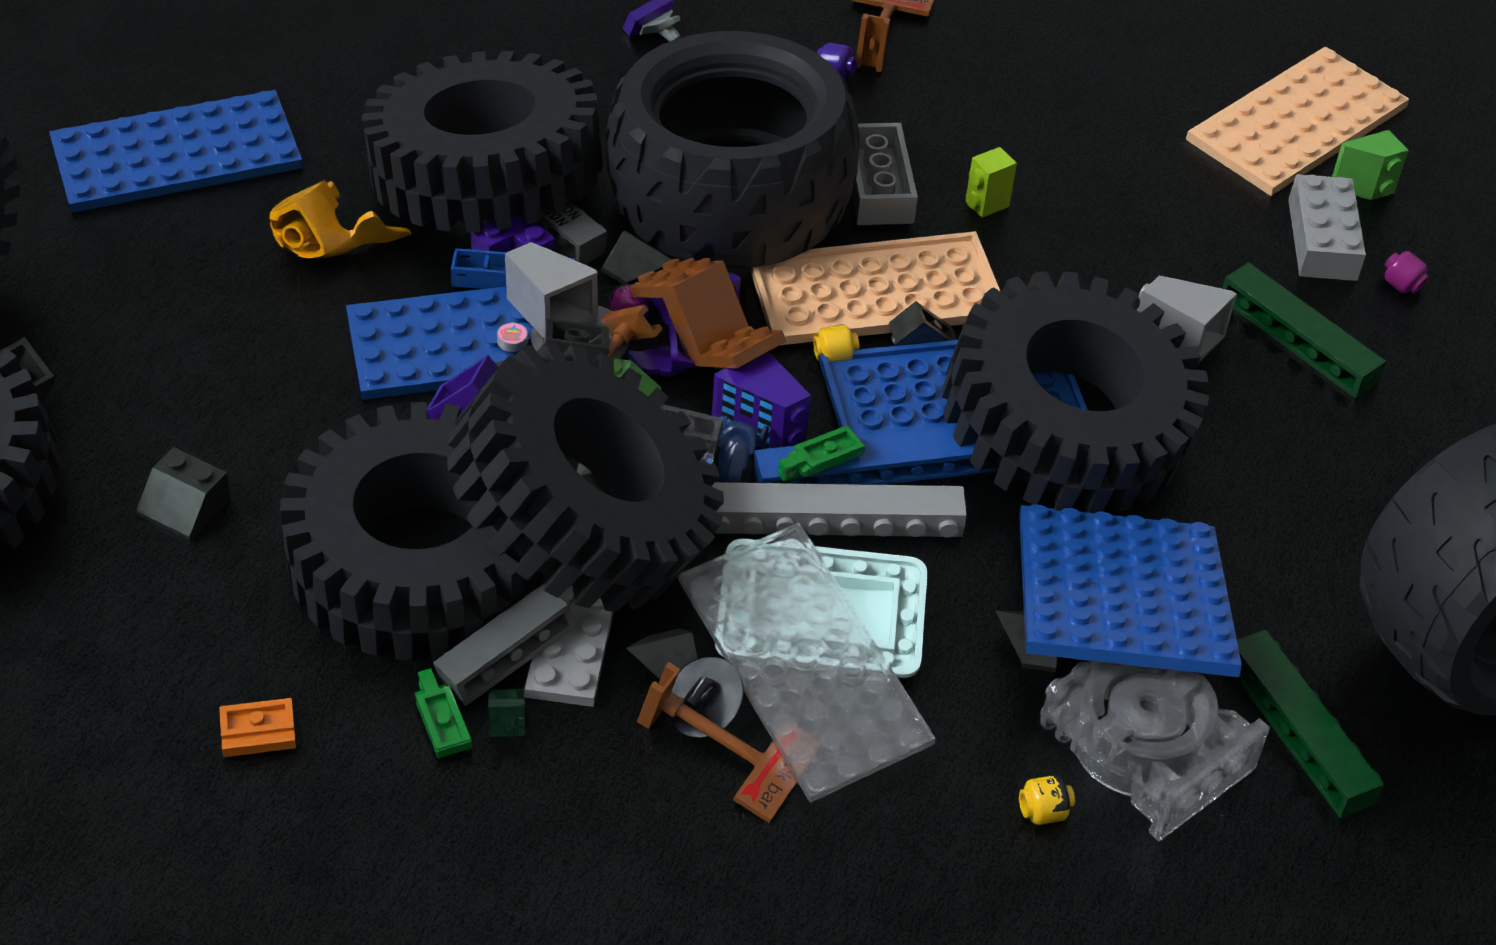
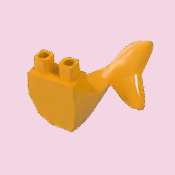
M324 180L289 196L270 212V226L277 243L282 248L286 247L302 258L325 259L346 254L361 245L388 243L411 235V231L407 228L385 226L373 211L362 215L353 230L348 231L343 228L335 215V209L339 205L336 199L340 197V193L332 181L327 183Z

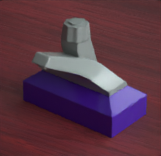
M652 0L629 13L623 30L628 36L657 32L669 42L679 39V33L671 26L680 21L679 15L671 17L675 0Z

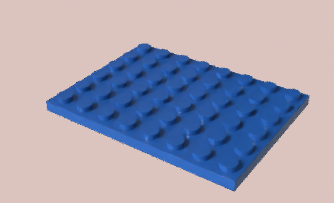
M1038 504L1031 506L1021 505L1019 519L1027 654L1233 677L1240 676L1242 664L1214 526H1209L1202 522L1192 524L1178 523L1172 519L1151 520L1137 515H1129L1127 517L1114 516L1102 511L1096 513L1079 512L1073 508H1064L1062 511H1056Z

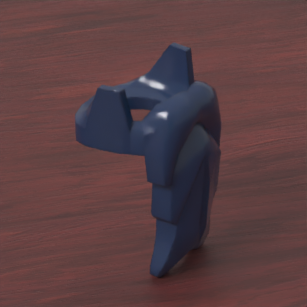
M724 416L719 434V447L721 450L717 459L720 477L716 482L742 483L743 471L748 468L750 456L754 455L755 450H762L766 447L769 427L764 425L759 436L757 430L752 425L740 421H732L727 424L728 416Z

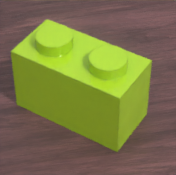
M1001 147L972 157L965 201L982 218L1010 206L1017 163Z

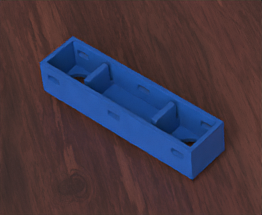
M455 248L451 265L452 286L479 289L507 287L506 252Z

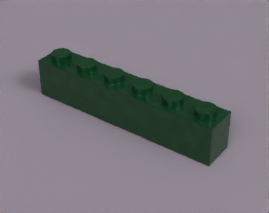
M1248 262L1225 277L1222 289L1237 293L1233 306L1234 310L1355 399L1379 383L1386 363L1384 359Z
M1266 630L1238 639L1237 644L1242 666L1240 676L1236 677V679L1338 817L1341 819L1374 806L1384 785L1379 774L1369 766L1361 755L1358 746L1351 742L1343 732L1338 720L1327 711L1321 703L1319 695L1311 690L1302 678L1299 669L1292 665L1283 653L1280 644L1274 641Z

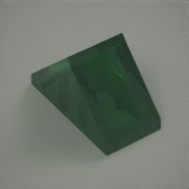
M525 689L489 690L490 737L525 736Z

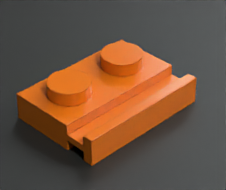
M292 698L219 707L223 757L296 748Z

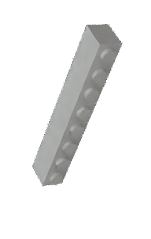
M715 482L712 487L723 491L724 503L716 511L723 516L720 527L714 532L716 534L963 537L967 517L963 486Z

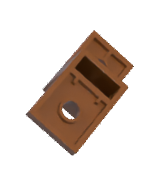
M679 258L664 263L662 270L656 273L655 271L644 273L638 277L639 282L629 286L633 298H663L687 358L694 361V366L739 368L786 342L782 330H769L768 327L753 329L752 326H748L723 261H710V258L695 261L694 258H690L680 262Z

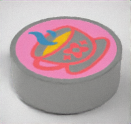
M519 323L503 324L497 330V344L501 349L508 352L520 351L521 348L526 347L528 344V330Z

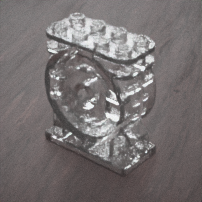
M1082 661L1063 679L1057 678L1052 681L1045 691L1047 697L1044 707L1040 712V724L1045 729L1049 730L1057 726L1055 738L1058 741L1066 743L1072 739L1070 750L1077 755L1082 766L1094 779L1113 791L1131 796V804L1152 822L1149 833L1158 841H1161L1255 770L1270 729L1260 718L1254 723L1249 724L1235 711L1218 709L1215 692L1202 673L1098 661ZM1104 699H1109L1107 708L1108 714L1104 716L1102 719L1098 720L1097 717H1100L1105 713ZM1188 723L1190 729L1184 735L1180 736L1183 733L1186 724Z

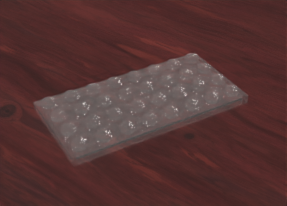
M796 523L679 574V582L723 657L732 664L740 676L746 696L810 803L934 745L935 736L800 523Z

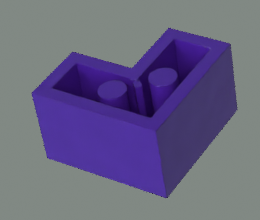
M520 215L511 217L512 228L498 230L495 220H491L482 225L481 232H471V250L509 252L532 242L555 252V238L537 222L527 224Z

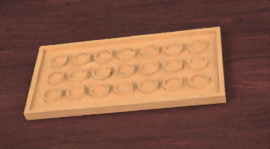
M1323 47L1190 129L1186 140L1272 196L1292 183L1296 174L1304 175L1338 153L1343 142L1361 138L1405 109L1409 98L1383 83L1377 77L1357 67L1356 64L1336 54L1335 51Z
M976 231L815 248L782 262L750 267L769 330H782L786 342L781 345L813 342V337L817 336L820 328L845 324L849 327L851 334L857 333L858 336L892 333L889 322L915 301L950 326L963 325L975 303L981 305L984 294L988 290L995 287L1000 291Z

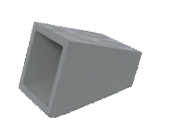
M532 242L505 253L507 299L543 338L547 318L578 323H588L598 318L597 271Z
M1159 275L1151 284L1147 283L1141 289L1138 299L1141 301L1137 311L1141 313L1153 303L1165 311L1159 328L1163 329L1178 323L1186 332L1180 348L1195 346L1201 356V361L1225 337L1237 293Z

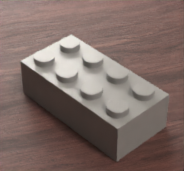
M901 123L858 124L860 133L858 173L851 194L857 225L913 224L918 196Z
M1296 174L1289 196V207L1299 276L1357 281L1366 253L1353 179Z

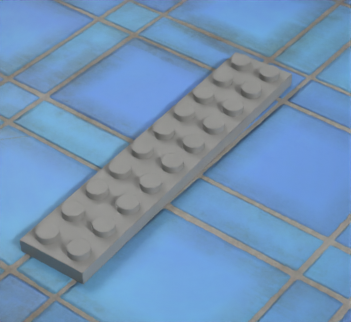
M579 463L577 473L580 476L592 473L588 468ZM571 585L560 598L568 604L576 627L532 658L525 685V698L594 707L614 611H605L600 598L590 608L575 605L573 587Z

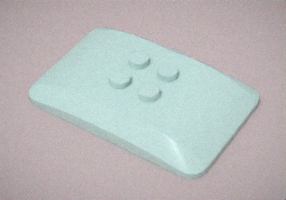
M737 539L732 541L726 550L715 648L725 658L761 665L857 676L911 677L919 671L921 665L927 568L921 560L909 556Z

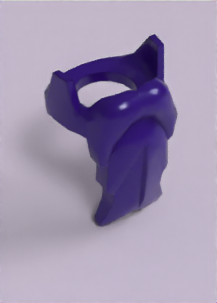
M669 325V346H662L659 349H645L644 351L626 350L622 356L624 360H631L647 375L660 374L661 376L672 377L685 373L688 368H694V361L686 357L680 345L674 325Z

